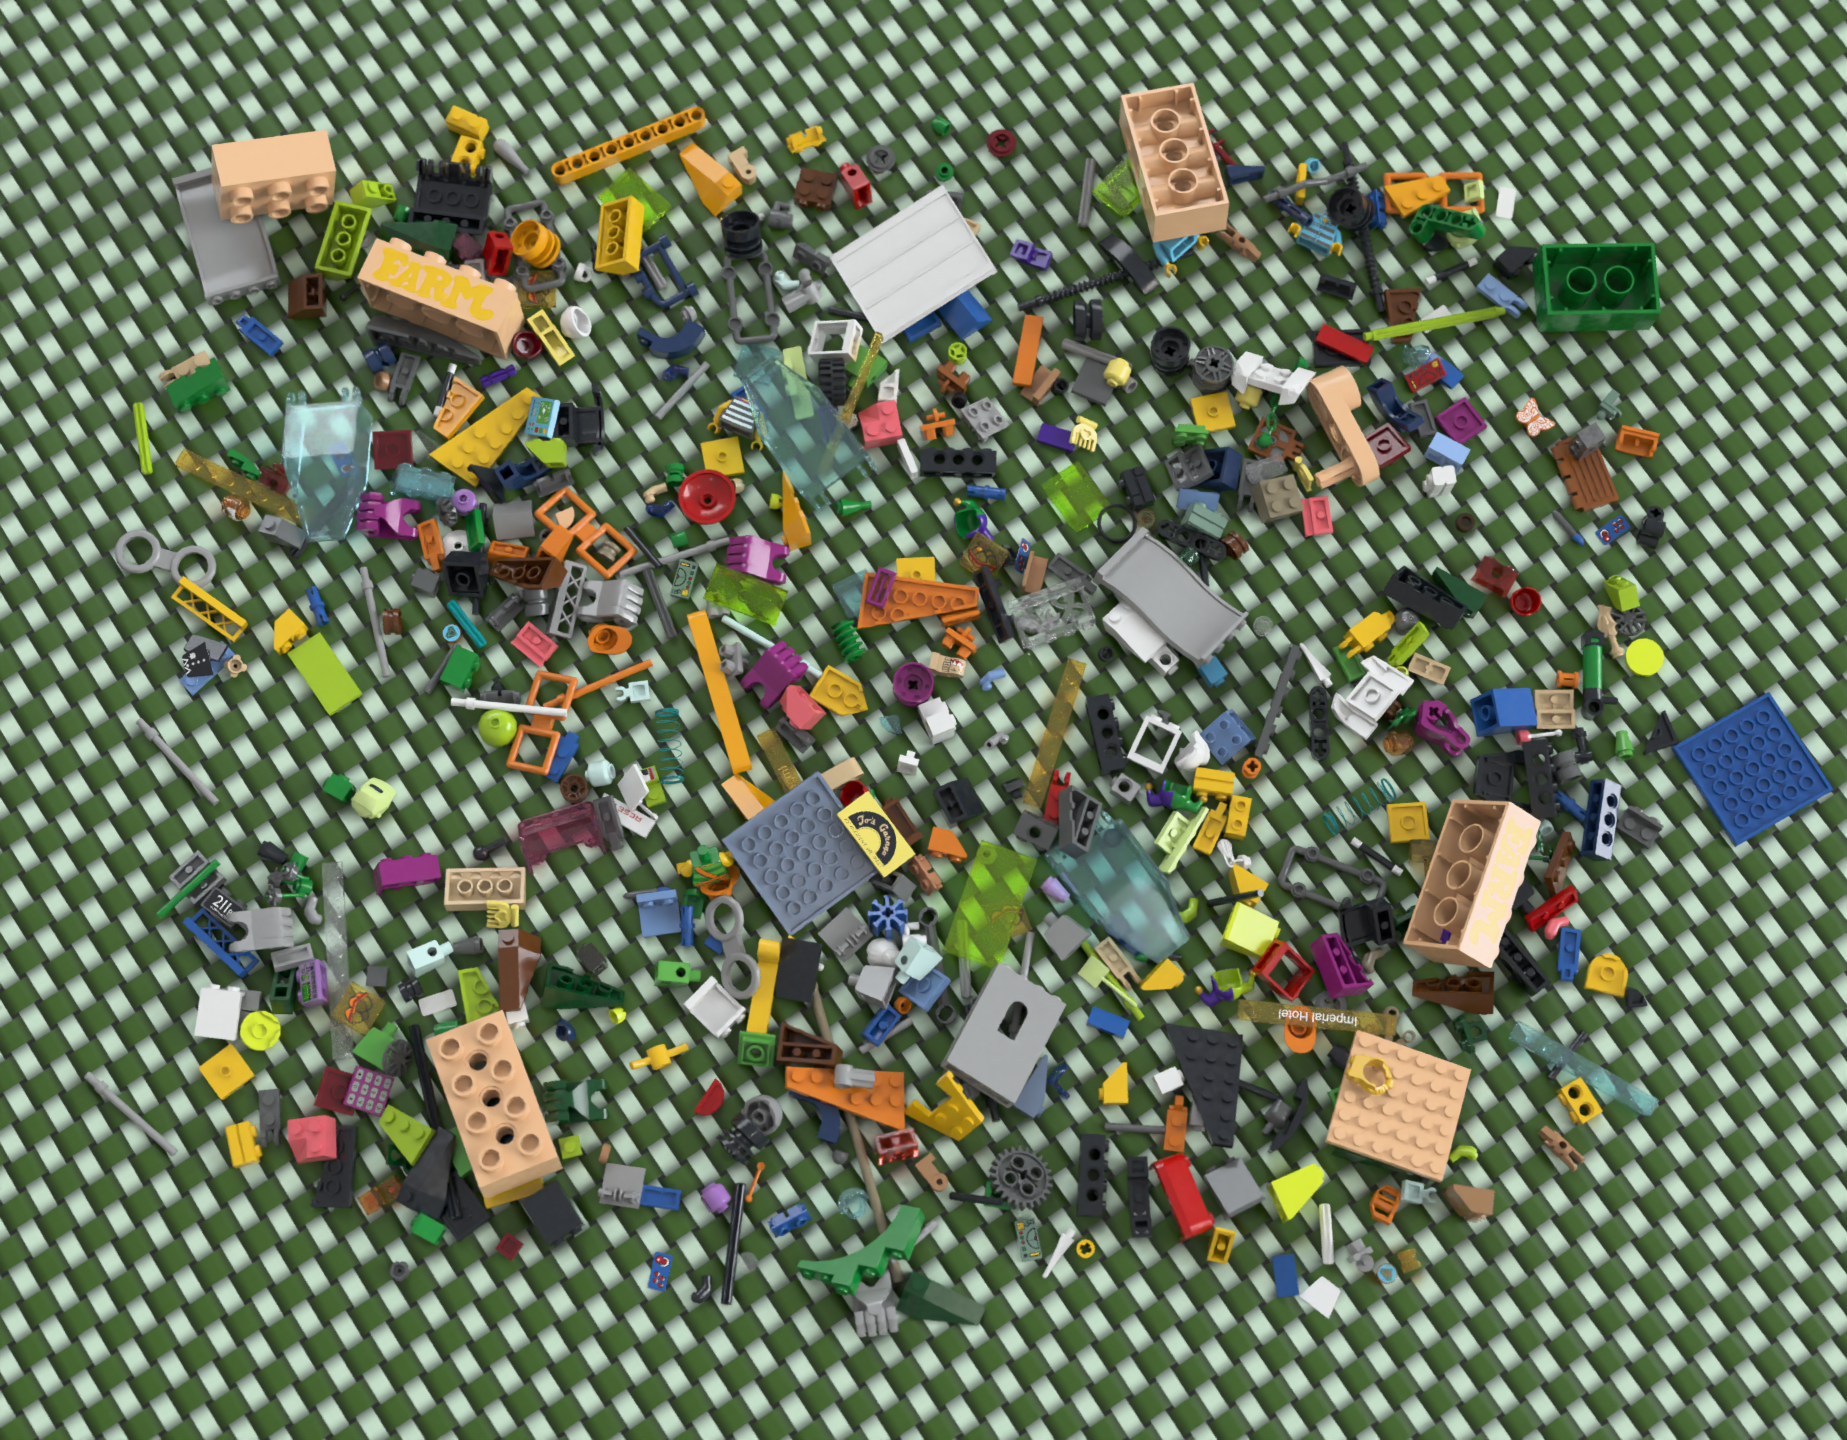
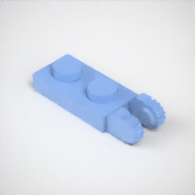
M1489 273L1476 287L1477 291L1496 306L1504 307L1505 311L1514 318L1518 319L1521 313L1514 306H1511L1512 303L1521 310H1526L1528 304L1523 299L1517 297L1516 294Z

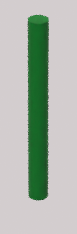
M214 859L156 912V915L162 919L221 864Z

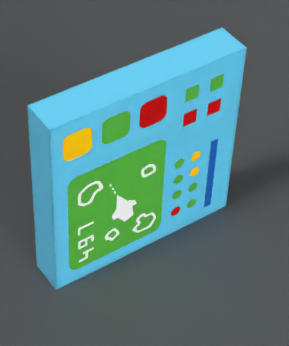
M533 396L525 434L552 438L560 401Z

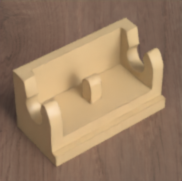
M1416 652L1413 653L1407 667L1408 671L1441 685H1444L1451 669L1449 666Z

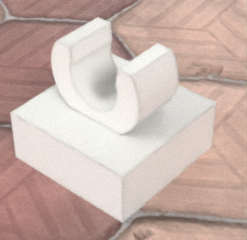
M908 750L906 756L900 755L897 772L912 776L916 775L919 759L914 758L915 752Z

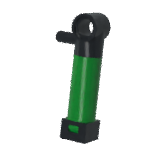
M1585 631L1581 636V650H1583V705L1581 707V715L1586 720L1591 721L1597 719L1602 714L1604 704L1617 705L1618 698L1602 696V648L1605 646V633ZM1589 705L1596 708L1595 713L1589 710Z

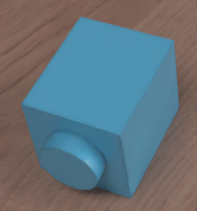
M1215 655L1207 666L1203 664L1199 669L1197 668V671L1209 688L1213 686L1217 688L1224 684L1228 674Z

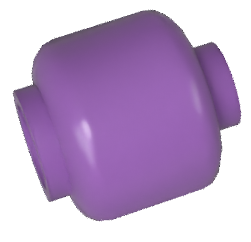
M460 489L453 494L452 503L459 515L467 516L473 509H477L478 501L471 490Z
M713 1182L701 1191L703 1194L700 1199L709 1212L717 1211L720 1214L729 1207L727 1203L731 1197L722 1184Z

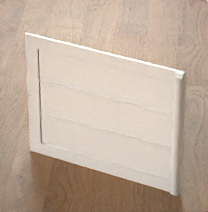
M943 185L830 256L831 261L882 344L985 278L997 273L993 263Z

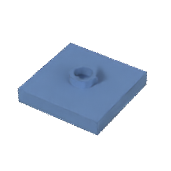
M933 968L922 980L910 977L900 987L898 992L928 1012L951 980Z

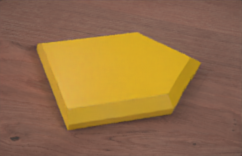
M830 665L826 667L810 693V697L815 702L841 717L868 710L861 683Z

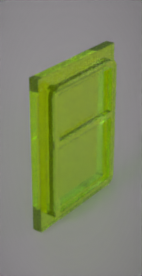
M1129 156L1092 190L1096 197L1123 218L1141 202Z
M630 167L598 196V199L603 203H607L632 195L644 205L642 234L672 207L668 201Z
M1076 461L1041 484L1042 489L1075 533L1096 521L1100 512L1110 505L1079 461ZM1113 508L1107 510V511L1104 513V515H1105L1106 513H1108L1109 511H1111Z

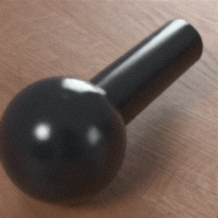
M506 837L487 846H476L473 849V857L478 861L485 860L488 857V853L508 844Z

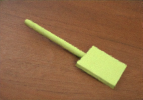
M1091 955L1078 974L1095 988L1103 981L1131 1005L1137 1007V1003L1105 979L1110 969Z

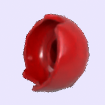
M1530 587L1516 590L1512 593L1509 601L1513 612L1523 617L1536 613L1542 603L1541 595L1536 589Z
M852 780L843 787L839 799L847 807L869 791V789L861 781Z

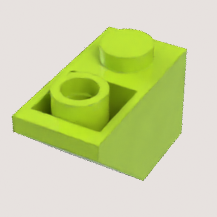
M361 180L349 191L354 205L367 208H375L396 201L393 186L388 183Z
M551 438L550 441L531 439V441L525 442L528 450L547 468H567V445L560 438Z
M1620 575L1611 576L1609 580L1603 581V585L1615 608L1623 612L1640 606L1636 584Z

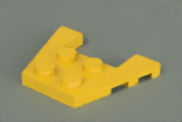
M948 1071L939 1078L936 1085L950 1095V1097L932 1112L915 1099L905 1107V1115L960 1141L980 1125L984 1117L972 1100L966 1098L962 1092V1086L955 1083L953 1074Z

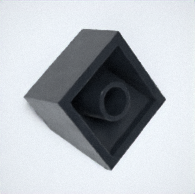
M451 551L442 561L449 596L485 597L490 570L486 552Z

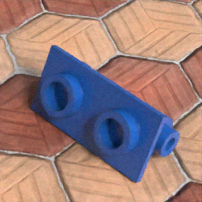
M1374 189L1368 194L1375 206V215L1369 224V231L1375 227L1385 229L1387 225L1386 213L1380 212V210L1385 209L1384 196L1381 192H1377V189Z
M798 1203L787 1210L789 1217L787 1218L783 1212L770 1218L771 1221L768 1224L775 1238L784 1236L790 1230L803 1226L807 1221L811 1220L804 1203L801 1205Z

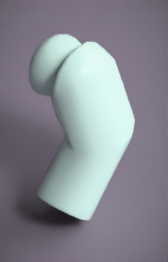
M783 271L775 273L774 281L782 290L798 289L799 280L789 281L784 276Z

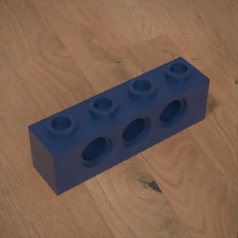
M1608 779L1590 781L1581 856L1594 861L1611 860L1621 792L1620 784Z

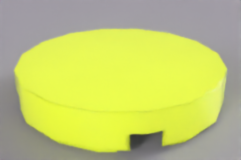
M1638 639L1632 642L1625 652V664L1637 676L1649 677L1656 674L1664 662L1661 647L1649 639Z
M266 1011L250 1013L244 1018L240 1026V1036L243 1043L255 1051H265L272 1048L277 1043L281 1034L278 1019Z

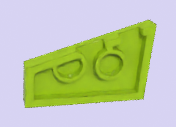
M478 967L458 970L467 1023L500 1011V1007Z
M389 1104L378 1121L412 1166L415 1165L436 1132Z

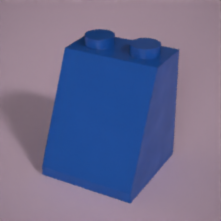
M1530 688L1491 689L1470 700L1477 737L1512 733L1521 729L1528 730L1538 725Z

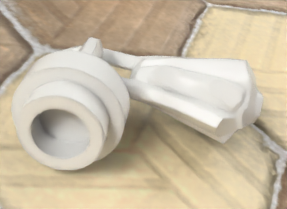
M1228 839L1218 841L1217 848L1222 853L1228 867L1232 868L1234 864H1237L1245 870L1250 868L1251 859L1246 855H1239L1237 859H1234L1232 844Z

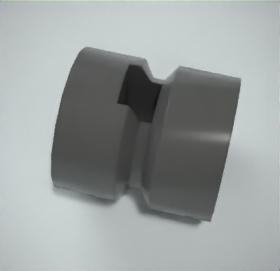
M547 589L522 590L523 601L527 602V605L524 606L525 617L550 614L549 603L545 602L548 598Z
M1567 750L1551 757V762H1555V777L1559 785L1571 782L1582 776L1579 766L1574 764L1576 759L1572 750Z

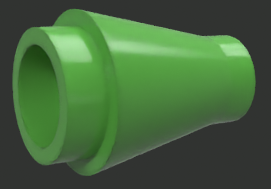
M1626 730L1617 731L1615 755L1618 760L1632 759L1635 751Z

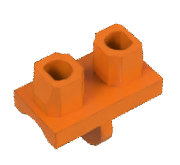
M933 408V414L926 415L927 421L934 420V423L920 425V431H923L925 439L928 441L937 439L935 428L942 427L943 437L954 435L953 424H955V419L939 421L940 418H945V412L938 413L937 409Z
M950 627L946 629L942 646L950 651L954 644L958 645L960 649L956 655L960 659L965 661L970 655L973 656L977 648L972 643L975 639L970 634L972 628L968 627L966 630H963L959 627L957 631Z

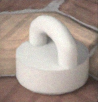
M580 262L573 279L578 282L590 281L593 274L592 269ZM584 270L588 272L586 278L582 277Z

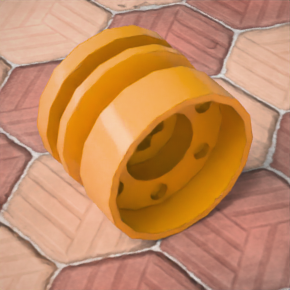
M533 219L521 222L511 234L512 252L538 269L549 266L559 254L560 239L558 236Z

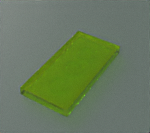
M716 563L703 599L775 626L788 590Z

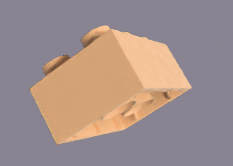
M326 130L212 145L211 180L221 220L230 219L232 223L243 224L251 221L255 215L268 214L270 218L278 219L288 216L291 210L306 208L308 213H320L325 211L328 205H333L336 168Z

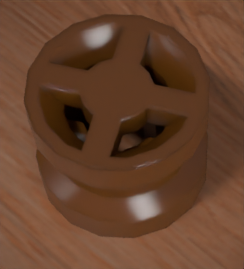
M1394 700L1382 717L1395 720L1396 712L1400 710L1402 705Z

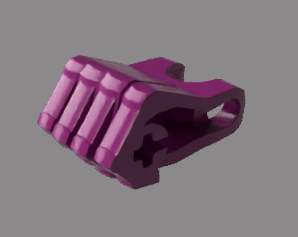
M361 493L360 501L363 503H358L357 506L359 511L356 515V520L359 521L356 524L357 531L369 538L407 541L418 539V530L408 526L403 516L406 514H418L422 510L421 502L406 498L383 501L384 496L382 493Z
M752 535L730 538V546L727 548L729 556L726 557V564L729 565L725 570L727 575L741 581L742 579H747L748 575H752L762 583L777 586L786 583L785 573L775 570L772 561L776 558H786L790 554L789 547Z
M782 640L768 648L740 682V686L743 689H751L755 684L764 685L765 695L760 701V706L764 710L774 706L780 700L790 682L793 684L799 682L808 669V665L805 662L800 663L802 661L801 656L795 654L794 649L791 647L786 649L787 644Z
M1439 700L1423 701L1417 708L1418 712L1413 729L1414 734L1438 745L1449 756L1456 757L1461 755L1463 750L1468 747L1470 737L1458 724L1455 715ZM1441 716L1445 718L1446 727L1435 725ZM1450 745L1458 751L1451 750Z

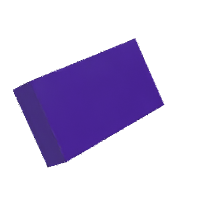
M1042 423L1036 442L1073 453L1075 447L1074 443H1069L1071 431Z

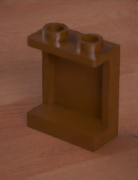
M890 797L882 803L883 807L881 809L910 846L921 839L923 835L916 829L899 803L898 797L894 800Z

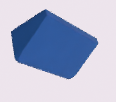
M889 1005L886 1010L879 1008L860 1036L876 1047H879L901 1018V1015Z
M1093 1006L1086 1025L1123 1039L1130 1021Z
M1294 1254L1272 1256L1277 1298L1299 1295Z

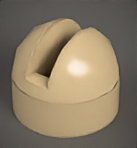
M737 478L730 479L735 488V493H741L745 487L743 481Z

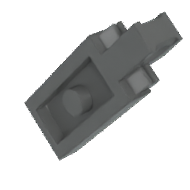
M1057 553L1047 566V570L1081 593L1085 591L1090 595L1096 592L1097 586L1090 582L1092 578L1089 577V574L1060 553Z
M613 795L593 800L603 838L607 842L610 841L613 851L623 848L622 838L624 837V831Z

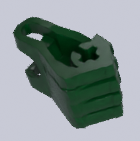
M589 1079L573 1083H567L566 1080L544 1082L543 1090L547 1091V1093H543L542 1098L543 1102H548L543 1104V1111L548 1113L545 1115V1122L562 1125L602 1121L610 1118L607 1109H599L591 1102V1096L596 1091H603L607 1088V1080Z

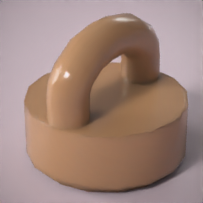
M377 372L373 381L375 389L389 391L392 376L387 372Z

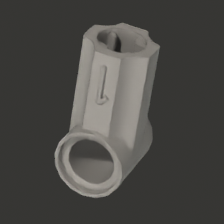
M806 280L799 285L797 290L781 299L788 312L791 313L805 304L811 305L821 299V294L813 280Z
M847 1064L835 1065V1087L873 1088L875 1082L874 1071L855 1069Z

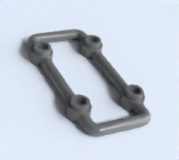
M544 200L528 201L505 208L503 229L509 234L510 238L514 229L518 226L517 220L512 218L511 213L541 207L540 223L554 233L553 224L555 217ZM560 253L551 263L552 271L557 274L558 279L533 285L528 284L530 272L524 266L523 259L514 254L517 266L514 271L515 278L521 283V287L525 292L532 293L556 288L565 283L566 277L564 272L567 266L565 260L560 257Z
M763 250L750 258H761L758 272L764 281L768 312L765 316V324L770 328V334L740 337L743 323L737 314L733 282L736 279V270L731 266L732 260L740 259L732 258L728 255L724 257L721 277L727 286L730 319L727 324L729 331L733 334L734 342L738 345L771 342L778 336L777 327L780 324V317L775 313L770 277L773 274V265L768 262L767 253Z
M1297 845L1290 847L1277 879L1278 885L1282 889L1290 891L1291 896L1295 899L1305 897L1333 909H1339L1341 903L1306 890V886L1303 883L1291 884L1285 881L1294 855L1297 853L1302 855L1308 863L1318 861L1354 875L1364 885L1371 883L1379 885L1376 898H1384L1388 887L1387 882L1375 876L1372 869L1364 868L1360 870L1321 855L1319 850L1312 846L1307 849Z

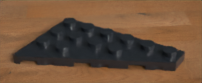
M1166 1023L1165 1031H1167L1172 1049L1176 1053L1177 1061L1185 1075L1188 1088L1192 1092V1098L1197 1110L1201 1114L1204 1122L1203 1125L1209 1134L1212 1146L1232 1149L1234 1144L1243 1034Z

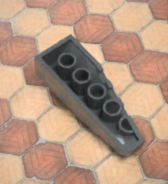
M384 314L381 316L374 315L366 325L367 333L373 343L379 344L386 341L388 346L481 367L480 357L465 346L429 328L410 323L406 319L396 320Z

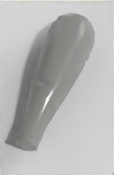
M497 139L493 143V149L498 155L518 168L524 175L529 172L530 169L505 140Z

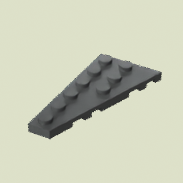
M1290 643L1289 649L1291 651L1285 658L1282 668L1284 671L1279 676L1270 703L1271 708L1266 715L1264 728L1261 731L1254 752L1255 756L1261 758L1263 754L1267 755L1270 746L1267 743L1269 735H1274L1277 726L1274 725L1275 718H1280L1283 709L1280 706L1281 701L1287 698L1289 692L1287 687L1288 681L1293 680L1296 672L1293 669L1295 662L1299 663L1302 652L1299 651L1300 647Z

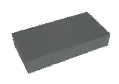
M1427 399L1409 403L1408 409L1421 415L1424 419V423L1416 429L1418 439L1421 440L1435 436L1437 429Z

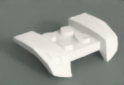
M1245 352L1238 359L1233 369L1232 385L1242 394H1244L1248 384L1281 394L1278 405L1294 404L1316 372L1298 367L1292 373L1288 369H1279L1272 364H1263V356Z
M1374 655L1360 662L1367 674L1350 695L1344 699L1336 692L1331 705L1334 716L1348 729L1365 740L1377 728V721L1399 694L1403 696L1414 682L1413 679Z

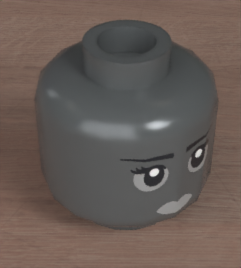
M1411 608L1400 609L1394 617L1397 633L1404 636L1420 621L1418 613Z

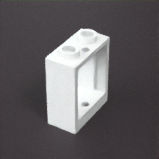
M855 319L815 321L814 328L811 331L810 345L807 350L809 357L816 364H818L820 359L843 358L844 362H856L863 328ZM845 334L842 350L823 351L826 335Z
M1151 714V716L1146 715L1127 759L1162 775L1182 731L1179 730V726L1171 722L1167 725L1161 722L1162 718ZM1148 723L1175 734L1161 765L1135 753Z

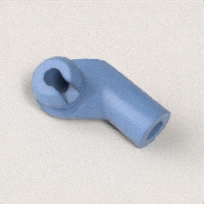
M1000 668L988 671L979 683L982 690H990L993 680L1004 678L1006 675L1005 670Z

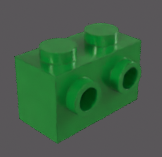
M456 645L440 677L441 683L464 693L465 689H468L472 683L471 677L474 671L477 672L480 667L481 661L478 654Z

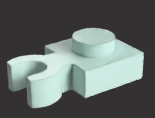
M648 680L628 683L629 688L627 689L622 686L615 688L616 692L624 693L622 697H617V702H625L627 698H630L631 703L651 701Z
M1403 1180L1401 1201L1414 1204H1422L1424 1201L1427 1204H1433L1436 1200L1431 1199L1429 1193H1436L1437 1190L1435 1188L1424 1189V1183Z

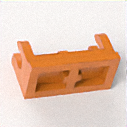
M1622 425L1617 433L1614 450L1652 459L1653 453L1656 452L1660 433Z

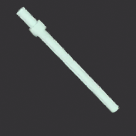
M726 615L721 619V622L767 649L775 645ZM803 660L800 662H805L808 665L806 672L819 679L823 672L812 667L808 661Z

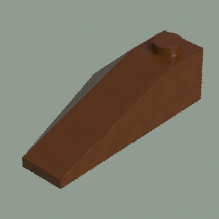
M557 557L495 558L488 574L526 590H546L561 587L568 571Z

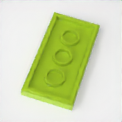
M320 632L287 653L330 716L363 695Z

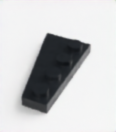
M336 1126L337 1159L327 1160L324 1163L323 1174L320 1182L317 1184V1192L310 1207L352 1208L359 1127Z

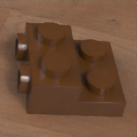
M801 167L794 194V204L802 208L813 207L819 211H830L838 174Z

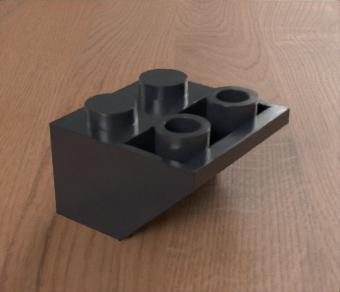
M968 778L951 781L933 790V797L949 829L985 813Z

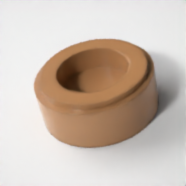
M603 1144L598 1163L606 1164L611 1145Z

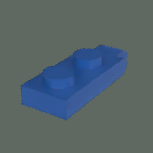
M243 314L235 322L240 327L238 330L270 357L284 344L281 339L252 316L248 318Z
M569 731L566 737L561 736L549 773L546 776H541L557 784L559 783L579 748V744H577L580 738L579 735Z
M1560 928L1556 972L1560 973V981L1573 982V975L1578 973L1581 930Z

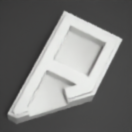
M896 369L890 376L879 383L878 403L895 400L897 404L899 369Z

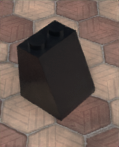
M557 1180L521 1201L548 1246H559L565 1242V1237L570 1234L575 1236L582 1231L581 1227L585 1225L561 1183Z

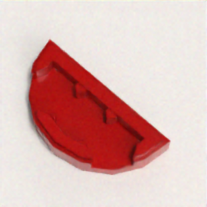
M716 1078L693 1111L694 1113L710 1115L717 1112L722 1106L724 1089Z

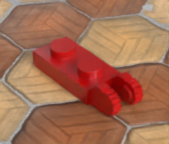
M1054 770L1044 819L1059 825V792L1069 786L1071 773L1066 772L1064 786L1056 785L1059 778V770Z

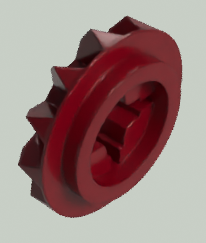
M998 129L988 136L987 147L994 157L1000 156L1003 158L1007 155L1010 156L1015 150L1016 139L1011 132ZM998 140L1005 142L1004 147L997 146Z

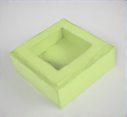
M1477 180L1464 185L1466 203L1470 204L1484 199L1483 181Z

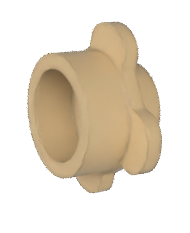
M234 655L232 659L225 661L223 664L224 668L229 670L230 676L233 678L237 677L240 672L247 670V665L243 664L240 655Z

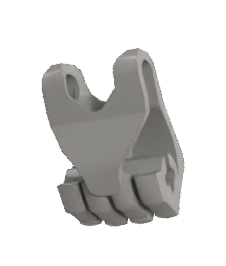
M625 579L610 581L588 580L584 582L583 590L585 594L596 599L591 605L578 608L577 617L581 621L603 623L614 620L616 624L623 628H630L637 623V616L641 612L639 606L643 603V598L641 597L644 589Z
M272 907L227 914L226 919L228 923H237L246 932L241 941H236L229 945V951L239 953L268 948L270 950H280L294 947V940L290 939V937H294V929L289 928L293 926V918H288V916H291V909Z
M885 1269L883 1277L873 1287H868L860 1281L855 1296L852 1295L858 1337H865L867 1332L869 1337L877 1336L876 1331H879V1335L888 1334L887 1329H890V1332L898 1331L889 1269Z

